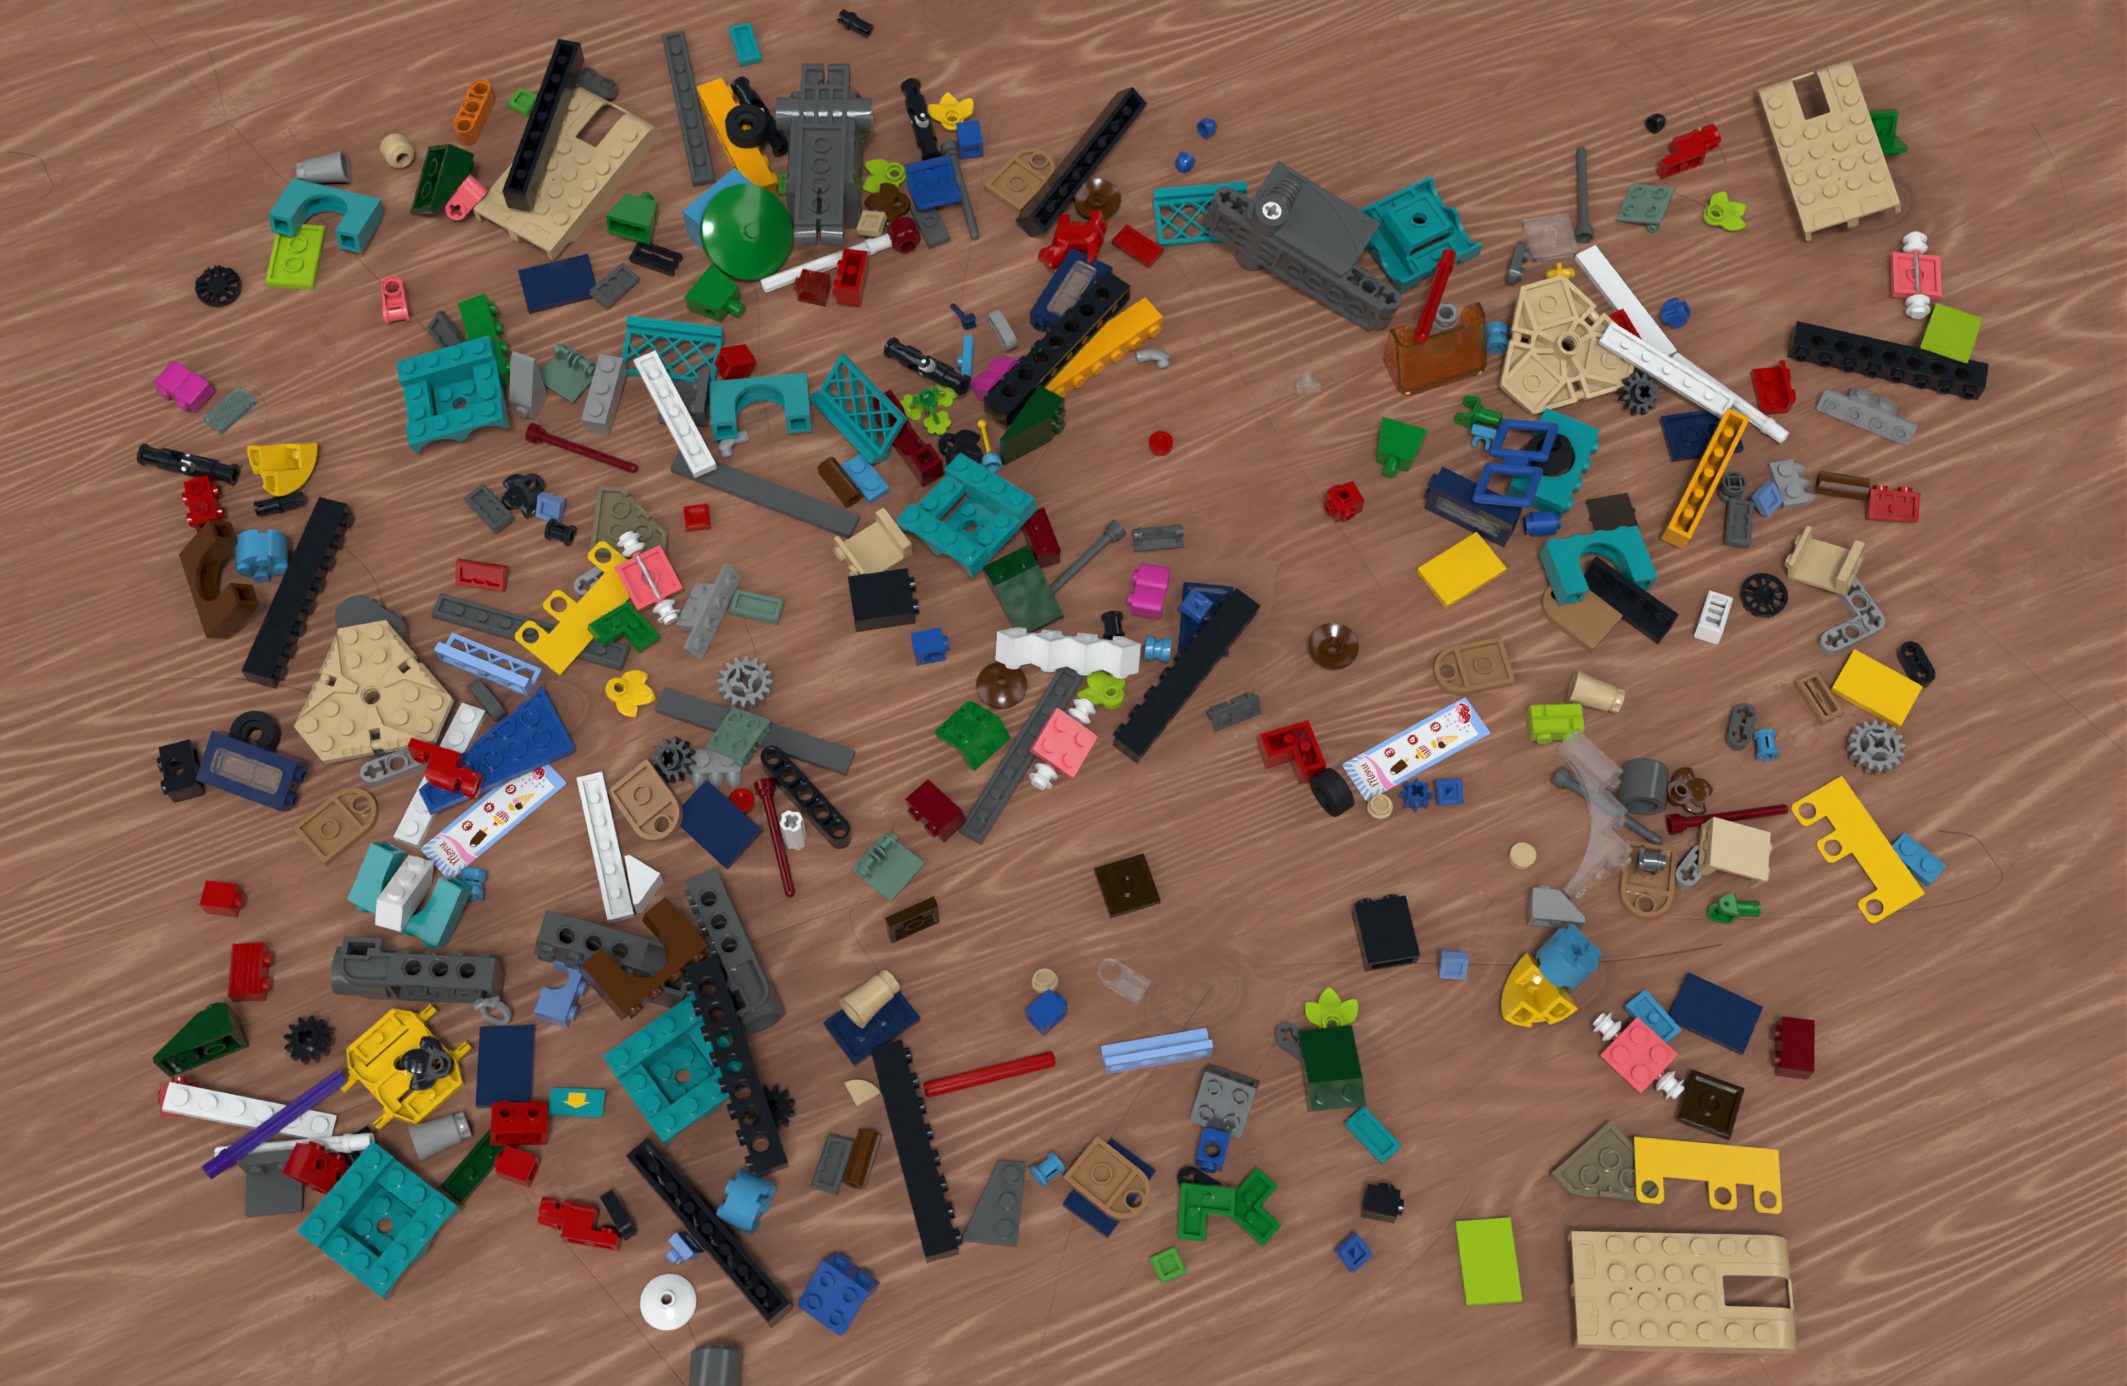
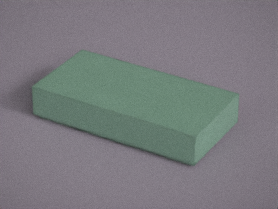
M736 589L729 613L733 616L778 625L785 601L784 599Z

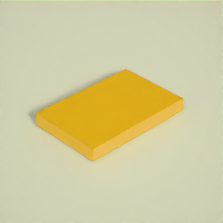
M1475 532L1417 568L1416 572L1445 609H1448L1506 573L1507 568L1478 532Z
M1854 649L1832 686L1831 692L1899 729L1923 686Z

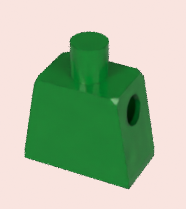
M642 192L640 197L625 194L606 215L607 233L650 244L658 221V207L653 195L649 192Z
M712 264L684 296L687 310L718 322L724 321L729 313L740 318L746 310V305L739 302L741 296L737 284Z
M1386 417L1382 418L1376 462L1384 465L1382 470L1384 476L1395 478L1398 470L1405 472L1410 470L1424 445L1427 429Z

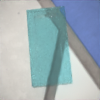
M237 386L202 418L212 429L222 435L251 410L257 402L240 386Z

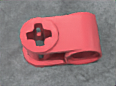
M470 174L445 207L447 215L453 220L463 219L489 190Z
M396 276L387 277L381 283L382 311L386 325L398 320L411 321L408 295L402 280Z

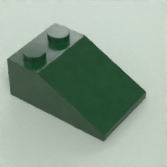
M451 144L429 146L410 213L413 215L435 213L471 173L474 166V154Z
M1039 385L1000 438V459L1002 465L1005 466L1051 442L1056 434L1060 435L1066 425V422H1064L1066 414L1065 399Z
M1028 545L983 567L985 579L1012 628H1027L1026 633H1033L1064 617Z
M225 1002L210 1004L206 1007V1010L198 1012L152 1059L154 1064L171 1078L247 1048L249 1045L240 1018Z
M1352 1025L1298 1031L1307 1111L1317 1112L1366 1106L1363 1077Z

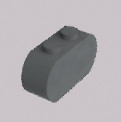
M364 595L351 596L345 599L336 610L335 622L338 628L386 620L408 646L410 644V635L404 624V618L395 611L390 613L385 610V606L375 598L370 600Z

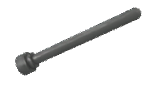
M949 140L944 142L940 148L943 156L950 155L954 180L962 194L961 205L970 237L973 240H977L980 234L958 160L960 154L959 144L955 140Z
M1581 146L1577 149L1579 224L1575 228V240L1579 243H1589L1594 239V228L1589 223L1586 149Z
M1112 520L1105 526L1104 535L1049 586L1053 595L1110 542L1119 541L1126 535V531L1121 524Z
M1564 766L1561 767L1551 783L1558 788L1563 787L1566 789L1568 787L1650 843L1656 845L1663 844L1662 837L1574 780V776L1570 774L1571 771Z

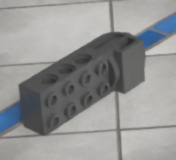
M716 868L686 880L688 890L684 892L688 899L687 901L693 915L696 917L703 937H705L712 957L717 956L719 958L718 961L736 1009L743 1005L745 1007L736 1011L744 1036L758 1033L775 1025L784 1017L785 1012L764 966L759 964Z
M549 910L545 912L533 953L542 961L552 963L555 960L564 963V966L567 968L579 970L582 963L603 948L625 973L639 978L657 974L666 964V953L661 942ZM682 977L674 984L671 981L662 987L665 991L657 999L651 1001L649 998L647 1002L673 1008L693 994V991H687Z
M345 936L342 947L337 946L331 969V986L335 995L360 996L366 999L474 1004L478 998L485 999L498 995L500 997L499 1001L502 1002L505 981L504 971L496 958L489 954L467 957V955L457 952L451 953L450 956L440 955L433 951L413 954L408 950H397L395 953V951L389 950L381 938Z

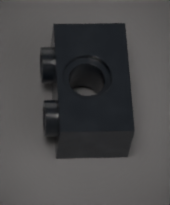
M188 739L159 747L160 757H157V765L164 776V780H161L163 794L165 796L168 795L174 803L205 795L203 783L195 780L200 762L197 748L191 740ZM179 769H184L182 773L175 775Z

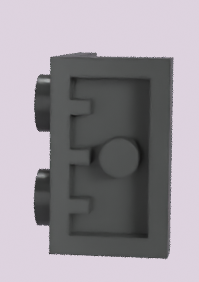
M699 369L698 379L695 378L694 381L671 380L694 424L707 427L710 407L709 382L712 381L710 371ZM659 412V417H658L659 424H665V422H664V420H663V418H662V416H661V414H660V412Z
M1208 1063L1191 1112L1190 1122L1230 1133V1136L1238 1139L1241 1138L1260 1081Z
M293 1150L247 1154L239 1160V1167L246 1172L245 1214L248 1218L303 1211V1184L282 1174Z

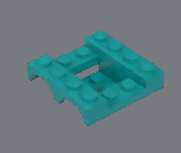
M1432 176L1360 209L1361 212L1381 223L1368 250L1400 294L1419 285L1422 278L1436 272V266L1442 252L1447 248L1453 249L1456 252L1454 263L1458 262L1459 265L1480 255L1481 242L1476 243L1468 237L1460 222L1459 212L1455 207L1450 208L1443 203L1436 191ZM1420 218L1423 219L1425 223L1417 224L1413 221V219ZM1438 237L1442 240L1410 256L1412 250Z
M489 335L396 361L399 383L403 386L408 423L406 424L408 445L416 454L421 453L420 450L425 444L434 440L452 439L458 442L467 440L468 434L480 427L501 426L509 428L496 344ZM430 386L434 391L437 415L435 416ZM467 402L465 407L456 409L459 403Z
M959 453L944 469L946 476L917 506L911 503L895 521L903 533L909 531L915 534L939 557L942 554L950 556L973 578L1036 512L1037 505L1033 496L962 453ZM966 493L968 498L944 523L941 522L940 519ZM969 526H977L974 531H965Z
M694 993L602 1056L666 1148L688 1126L701 1119H708L715 1114L717 1109L729 1098L728 1093L722 1094L718 1078L722 1077L720 1068H713L709 1053L713 1052L711 1042L705 1043L700 1027L705 1026L702 1016L696 1018L691 1003L696 1000ZM724 1036L718 1040L719 1046H730ZM733 1061L728 1064L726 1069L730 1073H737L741 1070L742 1064ZM679 1072H689L691 1074L690 1080L684 1084L678 1083L676 1076ZM746 1087L739 1088L736 1093Z
M372 1141L297 1229V1232L387 1302L394 1285L401 1275L413 1263L423 1258L428 1252L429 1244L438 1230L451 1217L458 1215L461 1210L452 1201L436 1189H433ZM384 1220H391L393 1223L391 1231L386 1234L379 1233L380 1223Z

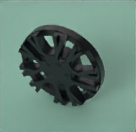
M218 265L212 269L207 268V270H203L204 273L199 278H196V294L202 303L210 307L229 305L237 299L241 292V280L230 267L225 268ZM237 282V287L229 286L231 283ZM209 291L206 295L202 297L201 293ZM225 295L226 300L218 302V297Z
M1758 573L1745 580L1740 590V597L1743 608L1746 611H1750L1751 615L1767 617L1768 619L1778 615L1785 608L1788 601V591L1784 583L1777 577L1767 573ZM1762 579H1765V585H1762ZM1755 580L1758 587H1754L1750 582ZM1773 581L1778 587L1773 589L1769 584ZM1746 597H1751L1753 601L1748 602ZM1773 600L1781 601L1782 605H1777ZM1754 603L1758 604L1756 608L1752 607ZM1760 607H1764L1766 612L1759 611Z

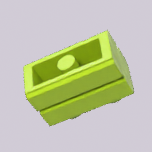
M1581 703L1530 705L1526 713L1529 740L1537 741L1538 744H1548L1552 740H1562L1566 744L1575 743L1581 739L1584 733Z

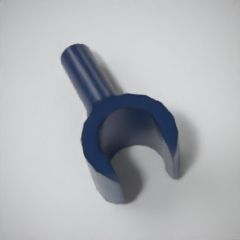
M955 303L950 305V308L960 318L963 329L968 330L977 327L974 313L965 315Z

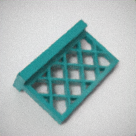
M1246 181L1153 189L1152 205L1154 207L1158 245L1168 247L1223 242L1208 233L1209 227L1207 225L1203 228L1194 220L1200 213L1206 216L1208 211L1205 208L1208 204H1211L1215 191L1220 187H1229L1247 196ZM1192 205L1198 211L1190 218L1182 212L1185 206ZM1169 207L1174 211V214L1167 220L1160 215L1159 208ZM1177 215L1187 221L1181 230L1171 223ZM1190 225H1193L1200 231L1197 237H1189L1184 232ZM1167 227L1177 233L1173 239L1163 240L1162 232Z
M627 316V331L622 353L626 367L629 360L635 356L639 358V353L650 346L653 351L657 352L660 360L666 366L667 373H671L668 374L671 380L694 381L695 378L698 379L699 377L696 372L705 365H708L712 370L711 380L716 381L718 370L714 362L725 342V333L722 327ZM632 335L642 336L646 343L635 350L631 345ZM659 339H666L670 345L658 352L653 343ZM682 342H690L694 348L682 355L676 347ZM707 344L716 345L715 353L708 358L700 351ZM674 349L680 358L668 365L663 356ZM698 352L703 361L692 368L686 359ZM684 362L689 371L684 375H676L672 369ZM628 369L627 376L641 378L637 369Z
M845 353L840 354L821 389L813 392L809 399L870 464L887 461L891 454L888 450L907 420V417ZM844 364L848 368L849 378H843L842 366ZM856 380H860L863 383L865 394L858 395ZM844 381H850L851 395L845 396ZM833 382H837L838 396H835L830 390ZM873 396L879 400L880 410L874 411ZM865 397L867 411L865 412L860 411L859 398ZM852 398L854 412L847 408L846 399ZM881 413L883 428H876L874 414ZM888 413H892L897 419L893 427H889ZM861 415H868L869 429L862 424ZM877 431H883V444L878 441Z

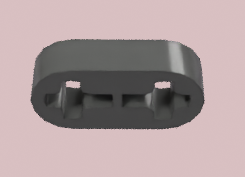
M476 679L467 686L475 699L495 722L507 715L500 703L479 679Z
M1748 703L1738 704L1730 716L1725 741L1727 746L1734 751L1744 750L1752 737L1757 712ZM1742 711L1746 712L1747 717L1744 723H1740L1742 717L1740 713ZM1738 730L1742 731L1740 736L1741 742L1736 741L1735 735Z
M1285 1022L1280 1024L1275 1031L1274 1039L1276 1044L1302 1063L1298 1031L1301 1029L1292 1023ZM1288 1030L1291 1031V1038L1296 1043L1290 1039L1283 1041L1281 1031L1284 1033L1288 1032Z

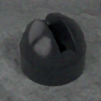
M1655 113L1649 116L1645 121L1646 128L1653 134L1663 130L1666 125L1664 115Z

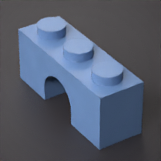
M554 960L553 964L556 970L568 974L569 980L564 987L557 990L543 987L534 1013L540 1021L569 1028L570 1022L575 1021L579 1012L577 1004L580 996H585L588 982L580 974L579 970L567 968L564 966V963Z

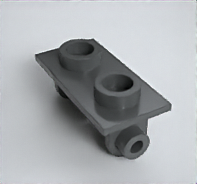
M1181 525L1138 527L1132 529L1135 552L1184 548V530Z
M1245 692L1243 695L1231 699L1232 705L1230 706L1226 701L1210 706V710H1207L1206 714L1209 720L1213 722L1214 732L1260 715L1261 709L1258 694Z

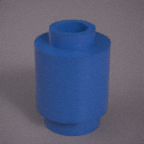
M1554 510L1530 512L1529 515L1523 516L1525 535L1530 534L1531 537L1556 535L1557 530L1561 528L1560 515H1556Z

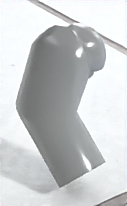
M1151 348L1135 352L1137 363L1157 360L1159 368L1170 366V355L1165 351Z

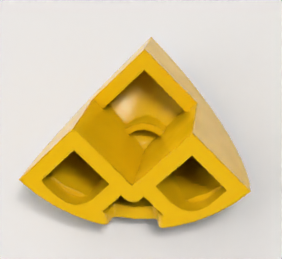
M298 442L247 445V453L254 474L261 475L263 479L262 487L271 495L279 497L290 494L300 488L310 476L316 462L317 443Z
M1528 953L1513 968L1505 984L1501 1000L1503 1018L1519 1026L1532 1027V1023L1544 1021L1548 1024H1554L1578 1010L1567 991L1563 987L1559 988L1550 983L1539 969L1541 964Z

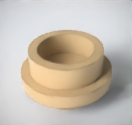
M1376 794L1367 802V811L1374 819L1383 820L1392 813V801L1383 794Z
M1039 969L1032 978V987L1041 994H1044L1048 989L1053 992L1058 986V977L1050 969Z

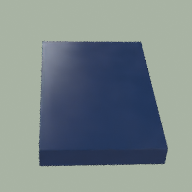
M588 254L518 270L529 314L593 299L589 292L596 283Z
M1707 410L1661 416L1659 422L1671 462L1701 458L1720 418ZM1741 438L1733 454L1743 451L1744 447Z
M1184 582L1182 602L1194 588L1211 600L1213 604L1199 623L1181 611L1178 652L1182 648L1187 650L1191 645L1189 641L1191 636L1197 629L1203 630L1206 626L1204 623L1205 619L1212 611L1217 612L1220 609L1219 602L1227 592L1233 593V586ZM1229 649L1227 650V652L1225 653V655H1224L1223 657H1227V658H1228Z
M705 780L682 805L683 819L680 827L727 870L763 832L708 780Z
M1688 972L1669 1016L1678 1026L1737 1054L1743 1055L1763 1006Z
M898 991L872 1017L864 1028L857 1026L843 1009L823 1022V1025L852 1065L856 1067L871 1056L870 1048L890 1043L920 1021V1017L902 993Z
M534 1025L480 1027L475 1104L477 1108H491L492 1103L504 1100L513 1103H526L532 1100L536 1031Z
M1110 1139L1108 1144L1138 1167L1150 1181L1156 1170L1113 1139ZM1075 1190L1072 1191L1063 1203L1064 1208L1107 1239L1120 1222L1105 1215ZM1130 1194L1126 1198L1127 1205L1131 1207L1139 1195Z

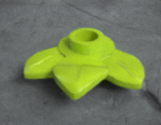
M884 159L867 161L864 165L871 175L864 182L862 188L866 192L873 194L880 192V184L892 183L899 189V185L906 179L905 169L899 163L889 164ZM894 173L899 175L898 177H891Z
M1725 191L1718 192L1711 197L1710 205L1703 212V219L1711 226H1721L1728 231H1740L1746 227L1745 222L1740 218L1743 216L1747 205L1730 202Z
M1094 671L1091 675H1087L1089 687L1077 693L1079 699L1085 698L1092 702L1094 706L1102 704L1107 709H1117L1124 701L1123 689L1126 685L1125 678H1115L1112 674L1108 676L1102 671Z
M1330 987L1323 991L1318 1003H1305L1307 1019L1318 1026L1319 1029L1327 1028L1329 1023L1335 1024L1336 1027L1347 1026L1355 1021L1358 1013V1002L1356 999L1341 1002L1338 995Z

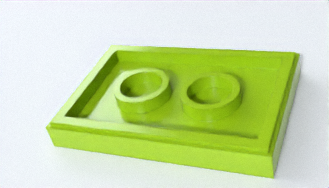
M303 224L295 237L276 233L265 280L266 286L271 288L314 290L327 233L326 227Z
M1936 303L1920 348L1968 363L1983 318Z
M1511 1217L1455 1221L1465 1307L1521 1303L1522 1294Z

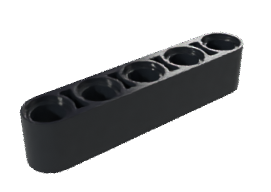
M776 746L764 748L760 758L765 774L769 778L774 779L775 785L831 846L836 849L848 847L852 840L848 821L780 748ZM772 758L779 760L776 764L771 765L767 763ZM788 776H793L796 778L794 781L789 783L783 781ZM804 794L812 795L811 799L806 801L801 800L800 797ZM821 812H827L829 814L824 819L816 817ZM838 830L846 832L842 837H835L833 834Z

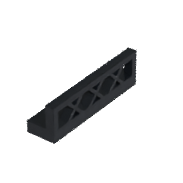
M1597 556L1593 559L1588 571L1584 575L1590 591L1623 615L1622 619L1656 644H1659L1667 635L1679 616L1674 610Z

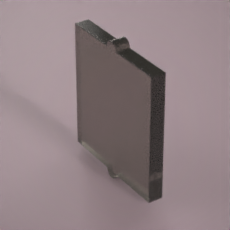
M1628 493L1588 499L1585 502L1590 515L1588 520L1592 522L1594 531H1610L1620 526H1638L1634 514L1636 509L1632 508Z

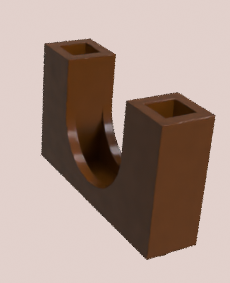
M208 520L179 553L206 638L229 639L259 607L253 585L229 583L221 593L219 592L218 573L220 565L229 552L238 544L231 522Z
M666 897L648 910L642 919V922L657 937L665 949L666 964L661 971L645 978L631 976L625 973L603 948L580 966V974L621 1021L627 1016L631 1019L644 1008L642 1004L649 998L651 1001H654L665 991L662 987L670 981L674 984L685 975L683 970L686 969V966L703 961L706 957L704 953L708 944Z

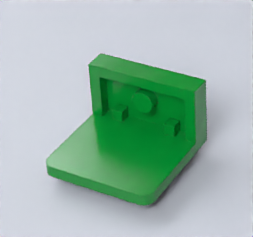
M1896 109L1868 111L1883 154L1896 156L1907 152L1908 146L1896 135L1899 112Z
M973 701L963 704L935 730L937 738L959 750L968 768L976 771L1011 739L1000 717Z

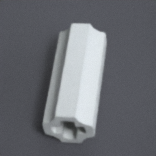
M788 810L781 815L780 829L787 848L798 851L805 847V840L807 839L805 824L799 812Z

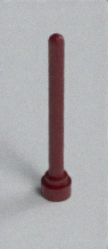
M531 423L527 428L525 434L527 442L533 444L545 442L630 473L638 471V466L634 463L546 433V430L541 425Z
M763 778L753 783L755 794L759 796V799L763 800L784 892L787 897L791 898L795 895V888L773 801L776 787L773 778Z
M1781 804L1693 817L1680 816L1679 813L1666 816V827L1669 835L1682 834L1687 828L1701 826L1713 817L1733 822L1784 815L1788 813L1789 808L1787 805Z

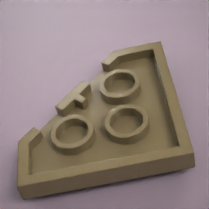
M598 486L590 551L598 542L604 541L622 555L625 548L617 546V543L620 541L619 537L626 532L633 531V533L640 534L637 541L645 543L641 553L660 545L666 555L668 544L667 532L654 522L646 510L639 503L637 504L623 487ZM600 548L596 551L595 557H611V553L605 548Z
M1611 1121L1550 1175L1572 1197L1640 1202L1636 1196L1634 1145ZM1663 1177L1665 1187L1669 1182ZM1645 1181L1641 1187L1642 1193L1647 1198H1653L1659 1191L1658 1186L1653 1181Z

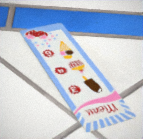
M1464 697L1343 763L1342 766L1363 798L1368 801L1372 796L1384 793L1489 735L1490 731L1467 698Z
M548 764L493 788L421 847V851L430 861L434 862V865L444 876L451 875L455 877L462 868H466L566 785V782Z

